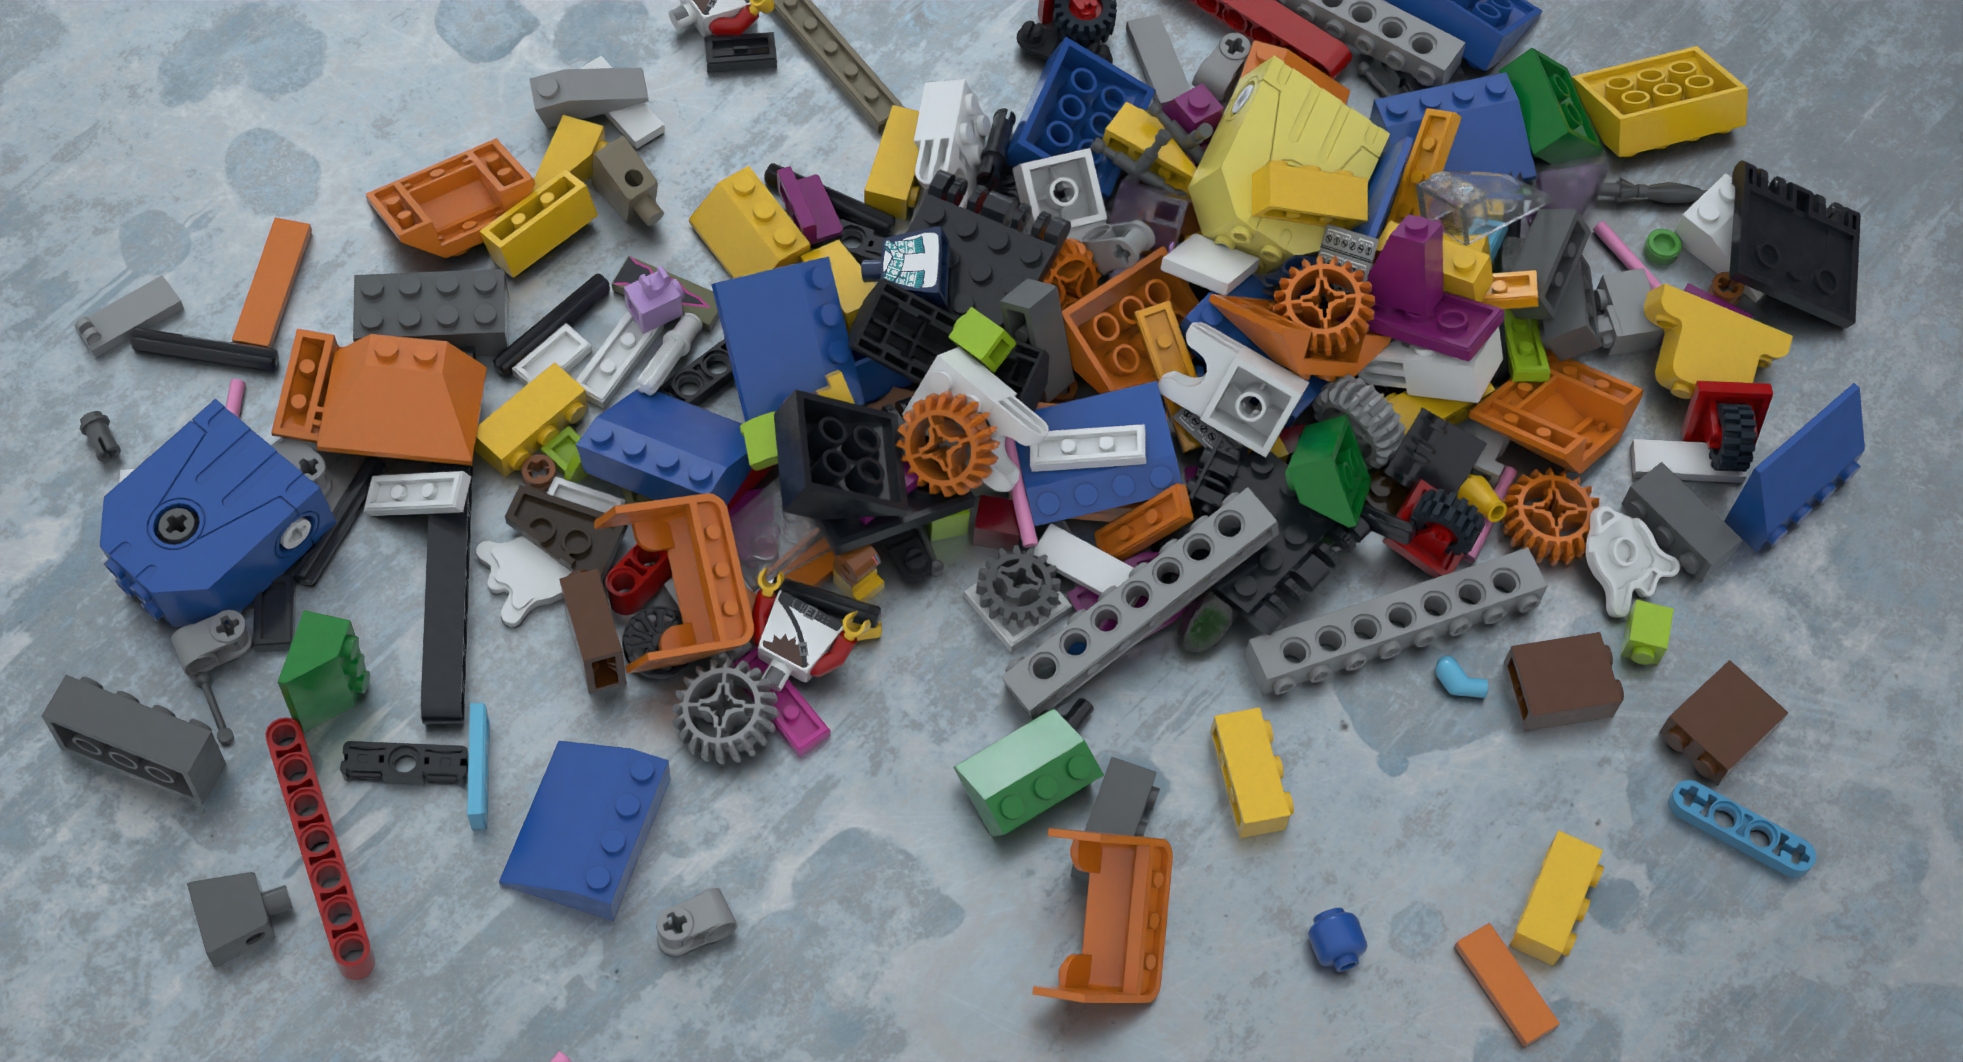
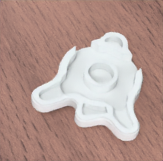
M1600 506L1592 511L1590 515V530L1586 542L1587 563L1593 576L1605 590L1606 610L1609 616L1613 618L1624 617L1629 613L1633 590L1642 598L1651 597L1655 592L1659 578L1674 577L1680 570V564L1675 557L1664 553L1659 548L1652 532L1639 518H1631L1623 513H1618L1609 506Z
M523 535L507 543L483 541L476 549L479 561L491 569L487 583L489 591L494 594L502 592L509 594L501 610V618L505 625L516 627L535 607L548 605L563 598L559 579L567 577L572 572Z

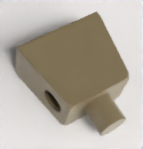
M622 135L594 153L592 185L624 221H631L639 215L647 226L657 223L664 215V211L656 203L658 182L626 137Z

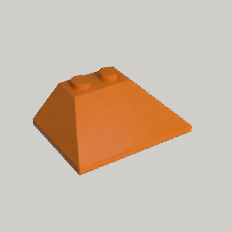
M495 138L368 192L365 195L368 202L401 243L443 258H448L450 256L462 255L469 248L483 243L484 241L479 231L530 195L535 182L533 177Z
M1211 294L1209 302L1274 362L1288 368L1290 372L1304 380H1309L1311 375L1332 382H1336L1337 377H1345L1348 374L1355 377L1389 345L1391 337L1368 331L1367 334L1357 332L1359 342L1356 345L1346 340L1347 349L1344 353L1336 345L1332 346V354L1330 356L1325 354L1324 347H1319L1318 352L1314 355L1310 354L1308 344L1312 330L1273 313V306L1278 304L1273 300ZM1303 316L1298 317L1304 324L1320 329L1316 321L1303 320ZM1335 320L1332 324V327H1335L1341 324L1342 322Z
M303 329L296 330L271 431L272 436L317 443L334 352L343 348L338 346L335 335Z
M369 334L334 352L317 441V451L472 466L487 367L447 341Z
M1546 350L1551 371L1549 381L1512 382L1510 379L1469 411L1470 419L1548 461L1562 466L1568 471L1582 474L1619 442L1643 396L1644 389L1571 358L1560 362L1552 350Z

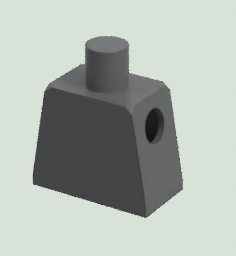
M253 872L187 883L205 951L213 967L220 966L271 940L275 936L270 915L293 908L286 884L263 892L259 880Z

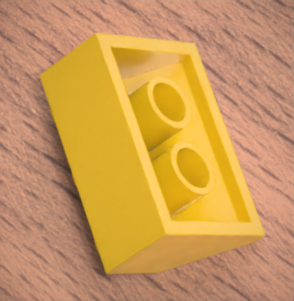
M750 166L718 182L689 218L691 226L732 279L801 263L800 255L810 252V242Z

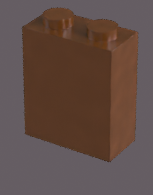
M598 569L590 571L576 570L567 577L560 578L565 614L588 693L591 694L627 684L622 648Z
M1600 632L1511 646L1504 660L1524 732L1612 718L1624 700L1622 684L1619 679L1615 680L1613 674L1611 649L1608 645H1604Z
M1729 660L1668 717L1660 733L1665 737L1667 744L1672 749L1682 752L1694 763L1696 770L1703 777L1711 779L1719 785L1778 729L1789 712Z

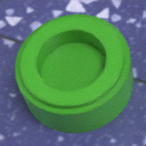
M1661 228L1653 230L1648 235L1643 249L1646 257L1651 262L1658 265H1669L1678 258L1682 249V242L1676 233Z

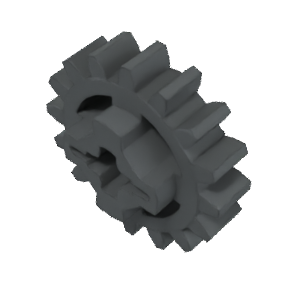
M1014 545L1012 554H1007L1001 548L998 551V560L991 556L986 558V568L979 569V582H977L976 594L982 595L980 597L981 608L991 606L989 611L990 619L1001 615L1003 616V626H1007L1011 620H1016L1018 628H1023L1024 620L1029 619L1035 626L1039 622V614L1045 617L1051 615V605H1057L1059 594L1057 592L1060 591L1061 579L1055 578L1057 573L1056 565L1046 567L1048 559L1046 554L1037 559L1034 557V548L1030 547L1026 554L1020 552L1019 546Z

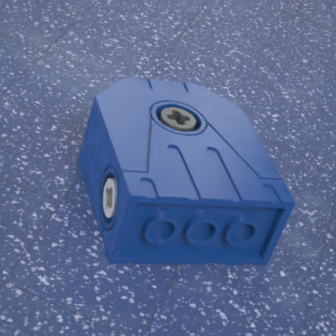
M216 398L192 419L193 422L190 420L107 493L103 500L100 548L108 559L104 563L105 567L117 578L115 580L116 584L129 597L132 598L136 595L143 601L141 606L153 619L158 621L163 617L173 627L195 624L217 615L221 611L234 610L240 613L254 600L258 593L267 589L273 580L281 576L313 546L312 543L315 545L321 536L337 523L321 488L278 453L262 437L257 435L235 414L230 412Z

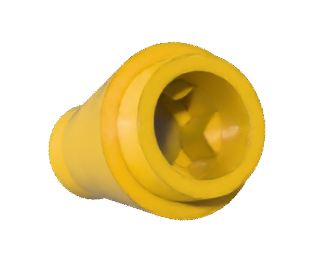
M1474 474L1468 475L1465 482L1459 488L1456 498L1461 500L1464 497L1469 500L1467 504L1469 506L1475 505L1478 508L1476 513H1482L1489 521H1500L1507 512L1506 504L1500 500L1485 477Z

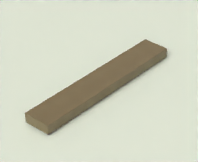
M773 0L775 6L772 12L876 132L883 131L892 105L904 107L902 103L811 0Z

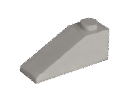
M641 67L563 69L530 78L535 111L547 129L558 126L563 115L582 120L649 102L644 72Z

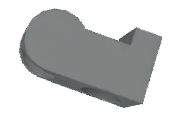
M1481 425L1476 437L1486 442L1487 445L1469 475L1474 474L1485 477L1494 489L1505 466L1495 460L1505 453L1510 440Z

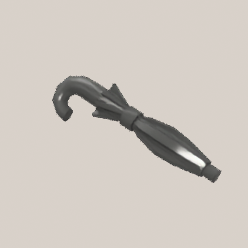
M1600 173L1587 175L1583 180V186L1589 193L1597 196L1615 197L1616 203L1634 197L1643 199L1647 197L1663 203H1683L1697 201L1708 191L1673 182L1649 186L1645 184L1634 185L1619 177V181L1617 180L1616 183L1599 182Z

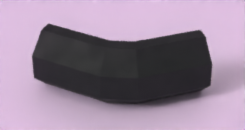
M880 279L864 299L851 326L848 347L920 385L937 355L958 347L948 336L953 331L954 324L959 318L887 279ZM1015 340L1017 344L993 374L1017 393L1015 397L1034 412L1048 384L1050 355L1043 349Z

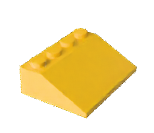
M1698 46L1572 76L1583 105L1602 142L1618 157H1632L1638 152L1650 149H1664L1670 144L1682 141H1696L1702 136L1714 133H1727L1734 128L1746 126L1748 87Z

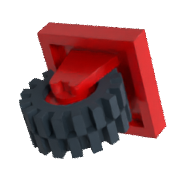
M1039 0L1037 14L1042 25L1053 22L1056 35L1061 33L1060 39L1062 41L1065 37H1068L1076 43H1082V46L1087 49L1088 43H1100V40L1105 43L1109 35L1112 36L1116 20L1117 3L1116 0Z
M1696 381L1680 432L1682 441L1706 443L1708 449H1710V465L1715 471L1746 472L1750 468V462L1753 461L1752 451L1755 452L1756 443L1773 397L1771 384Z
M1420 479L1417 484L1414 483L1396 517L1415 525V537L1408 545L1384 537L1382 542L1431 577L1437 578L1455 572L1463 555L1468 554L1472 550L1485 526L1484 516L1482 513H1476L1478 508L1475 505L1469 506L1467 504L1469 500L1463 497L1460 500L1456 498L1457 494L1454 492H1450L1447 495L1444 489L1437 490Z

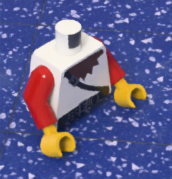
M680 0L681 6L670 10L669 17L677 30L693 23L702 37L739 36L750 26L757 24L760 11L762 13H770L775 5L773 0Z
M767 566L758 576V584L762 589L757 592L751 613L754 623L752 641L758 647V657L769 664L761 679L768 678L773 686L771 689L780 692L790 675L802 682H808L812 676L822 677L841 667L857 643L856 636L867 632L870 629L871 622L868 619L863 622L860 629H857L853 625V618L857 615L858 611L847 614L843 622L782 590L776 595L774 591L783 583L784 573L782 571L779 572L777 583H769L765 577L768 570Z

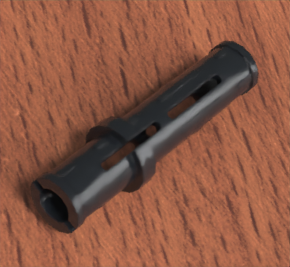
M1006 108L998 109L994 113L988 141L980 157L982 162L976 176V184L982 186L985 179L987 191L998 187L1000 173L1004 170L1008 161L1006 151L1013 126L1016 122V115L1011 111L1008 119H1006L1008 112Z

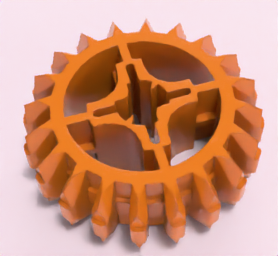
M1066 238L1043 281L1044 283L1057 286L1061 310L1099 287L1100 285L1097 283V280L1102 275V273L1097 271L1098 264L1092 260L1093 253L1084 244H1081L1080 241L1072 238Z
M1320 255L1316 259V265L1311 266L1310 262L1304 259L1302 261V271L1291 266V269H1289L1291 279L1281 277L1279 284L1282 290L1275 291L1274 300L1278 304L1273 306V313L1312 330L1308 343L1310 354L1315 355L1319 347H1324L1325 354L1330 356L1332 354V346L1336 345L1344 353L1347 349L1346 340L1357 345L1359 342L1357 332L1367 334L1369 324L1366 321L1374 319V310L1371 307L1375 305V296L1369 294L1372 291V285L1369 281L1362 282L1364 273L1361 269L1352 272L1353 267L1350 261L1339 267L1338 258L1335 255L1330 260V264H1324V259ZM1328 283L1339 285L1350 294L1346 295L1345 291H1335L1329 287ZM1316 284L1313 292L1303 295L1300 299L1296 300L1305 289ZM1323 293L1325 294L1326 302H1329L1326 309V318L1323 317V311L1320 309V303H1322L1321 295ZM1352 311L1351 315L1343 323L1332 327L1333 322L1338 317L1346 316L1347 312ZM1303 316V320L1316 321L1320 329L1304 324L1298 317Z
M945 391L940 396L932 393L926 396L925 400L921 399L915 402L912 406L913 410L907 411L903 416L906 423L900 425L897 430L905 438L898 440L895 445L905 449L906 454L902 455L900 461L909 462L911 468L908 469L907 474L916 473L919 476L917 486L923 487L929 483L930 494H937L942 490L944 497H950L956 492L958 495H964L970 489H976L981 486L983 479L989 477L993 472L989 465L995 464L999 459L992 450L998 448L1001 443L991 439L990 435L996 432L997 427L987 426L985 420L989 418L990 413H976L979 402L973 401L967 405L966 394H959L954 397L952 391ZM955 421H956L958 424H960L963 429H960V428L956 425ZM928 423H930V426H931V427L928 428L930 438H929V442H928L927 445H926V441H925L926 429H927ZM946 440H948L949 443L954 441L959 442L951 446L950 448H948L947 445L942 447L937 446L945 442ZM968 444H970L971 456L970 461L966 466L965 461L968 460L966 455V448Z
M1551 467L1545 471L1544 475L1535 469L1529 477L1524 474L1519 477L1517 483H1513L1508 488L1507 496L1503 498L1502 502L1507 506V512L1500 520V523L1505 524L1503 536L1512 537L1510 542L1511 548L1521 546L1523 549L1529 548L1531 554L1536 556V564L1542 562L1543 558H1546L1551 567L1556 565L1559 559L1567 566L1574 557L1580 560L1586 554V542L1590 530V515L1595 508L1599 507L1600 498L1590 497L1592 486L1584 488L1579 486L1581 482L1580 476L1572 481L1567 478L1566 470L1557 476ZM1543 498L1542 502H1533L1532 506L1524 505L1530 500ZM1571 528H1579L1577 532L1571 535L1560 537V532L1570 531Z

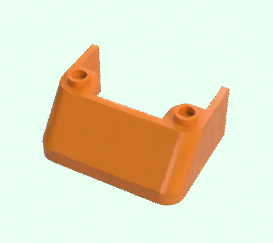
M706 493L618 505L594 521L595 529L631 524L634 538L641 548L650 552L667 550L683 624L671 626L661 634L658 643L659 651L646 653L626 665L627 674L686 664L739 648L749 642L754 633V623L728 509L720 497Z
M1048 828V836L1073 839L1070 848L1073 864L1077 870L1089 872L1082 954H1070L1061 964L1058 972L1059 986H1033L1032 994L1082 1003L1152 1002L1160 991L1173 862V852L1170 843L1161 838Z

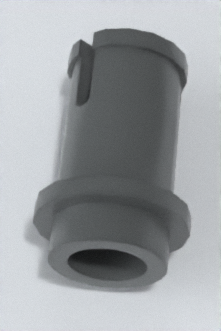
M92 411L85 414L80 419L81 425L79 429L83 435L88 436L99 461L111 460L112 458L108 453L109 450L112 451L115 457L118 456L121 449L108 427L110 424L108 416L103 415L101 411Z

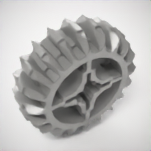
M1349 374L1345 377H1337L1336 382L1330 381L1323 386L1321 393L1315 398L1316 401L1313 404V408L1316 411L1314 414L1315 419L1321 422L1348 414L1366 467L1368 469L1372 467L1379 469L1389 463L1405 437L1403 433L1405 426L1399 422L1400 414L1393 410L1392 403L1386 401L1384 393H1378L1374 385H1367L1362 378L1355 379L1354 376Z
M726 658L723 667L720 668L717 661L711 659L709 671L705 672L701 666H696L695 670L698 677L695 680L684 676L683 681L688 689L676 690L675 695L682 702L672 705L673 713L678 715L672 723L676 730H681L678 738L683 744L689 743L688 750L693 755L701 752V757L706 762H709L715 755L717 762L723 765L727 761L728 755H731L734 762L740 763V752L746 750L748 755L755 756L756 752L752 745L757 742L762 746H767V740L763 732H775L776 727L769 720L779 717V711L776 707H773L778 702V697L775 692H769L773 687L768 678L761 679L763 674L756 667L749 671L750 666L746 661L742 660L735 668L733 660ZM734 685L751 691L754 694L755 704H747L745 700L737 699ZM717 688L713 696L704 699L705 696H707L711 691ZM729 704L732 709L726 710V706ZM725 712L724 716H722L721 718L719 713ZM696 718H704L706 722L714 723L713 727L717 732V736L710 737L700 732L697 727ZM748 723L741 731L734 734L735 729L739 725Z

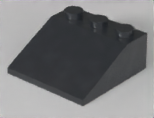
M795 389L774 414L783 512L817 520L906 515L909 512L904 465L903 461H900L902 449L895 446L898 440H900V433L897 431L899 429L898 415Z

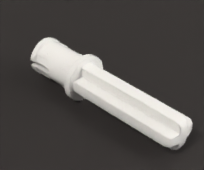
M685 313V315L681 316L674 329L668 331L663 336L662 346L637 379V389L640 393L645 392L649 396L653 395L680 357L689 353L691 342L698 332L702 330L703 325L700 318L692 313Z

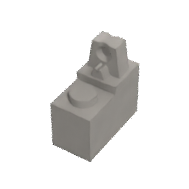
M1644 268L1603 274L1597 289L1594 290L1596 310L1602 314L1597 316L1600 341L1603 348H1606L1608 355L1657 348L1664 334L1663 328L1651 323L1644 314L1647 292L1652 290Z

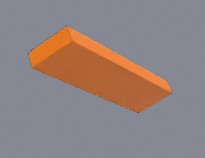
M274 218L233 334L232 342L272 348L312 233L309 223Z

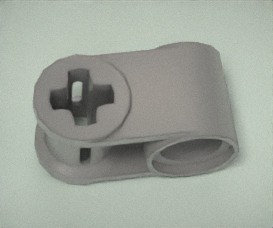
M1239 33L1225 35L1210 56L1198 68L1192 85L1196 87L1203 83L1216 99L1224 102L1241 77L1246 58L1251 49L1249 40Z
M1134 220L1114 225H1100L1087 232L1082 237V242L1093 253L1092 260L1098 264L1097 271L1105 273L1114 269L1133 267L1139 260V255L1153 247L1155 235L1146 223Z
M281 437L271 445L278 453L303 472L305 476L321 488L324 497H327L332 489L331 477L326 472V464L323 458L306 441Z
M234 610L221 611L217 615L198 623L184 626L173 633L171 637L182 669L188 676H196L199 672L203 671L209 672L219 665L243 657L253 648V634L246 626L244 617ZM226 620L229 621V623H230L229 626H227V625L225 624V621H226ZM237 642L239 644V648H236L234 643Z
M711 888L691 899L663 910L657 917V942L662 952L670 956H680L702 945L729 936L737 929L738 924L719 888ZM675 928V930L680 934H675V932L670 929Z

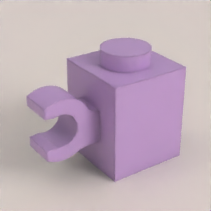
M663 266L657 267V272L645 276V274L640 275L638 281L624 287L626 308L643 334L683 315L681 300L685 299L682 287L676 279L671 280Z

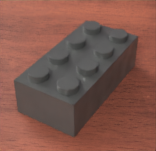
M485 269L354 275L353 341L355 342L369 334L447 341L456 348H475L476 357L498 356L509 346V302L505 270Z
M65 675L42 714V718L61 749L201 804H204L226 764L219 745L213 736L212 729L205 723L195 719H190L189 722L176 718L172 711L160 705H154L153 708L140 704L137 698L124 691H117L114 694L104 690L101 684L88 677H81L79 680Z

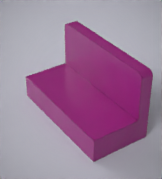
M791 166L777 170L778 192L791 220L810 242V245L843 234V227L818 174L797 180Z

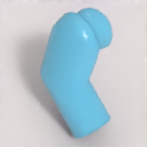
M1443 656L1437 661L1436 675L1451 695L1486 698L1488 692L1487 679L1467 677L1459 663L1452 656Z

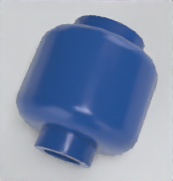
M1343 908L1329 909L1316 915L1313 919L1314 924L1309 929L1308 937L1317 961L1325 967H1335L1337 972L1356 967L1359 964L1358 958L1365 953L1368 946L1357 916L1353 913L1345 912Z

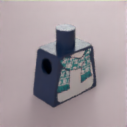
M941 226L885 238L882 241L881 259L862 261L861 274L863 282H878L880 279H887L937 307H947L950 241Z

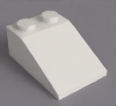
M1726 173L1682 215L1674 232L1681 239L1682 247L1718 274L1729 272L1735 186L1731 184L1732 177ZM1744 285L1743 293L1755 303L1765 295Z

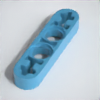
M1684 780L1679 782L1669 795V808L1678 818L1785 876L1800 878L1806 875L1815 864L1816 852L1808 841L1696 781ZM1687 793L1693 796L1690 806L1683 804L1684 796ZM1705 804H1711L1705 816L1701 815L1700 813L1704 809ZM1714 812H1728L1733 818L1734 825L1730 828L1721 827L1714 820ZM1760 830L1766 833L1770 841L1769 846H1756L1750 839V831ZM1779 842L1783 843V846L1779 849L1780 852L1777 855L1773 854L1772 852ZM1794 851L1801 854L1798 865L1791 862V854Z

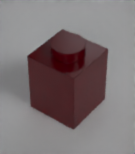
M980 495L974 527L973 545L998 550L1003 548L1005 551L1013 552L1014 545L1019 546L1021 539L1013 500Z

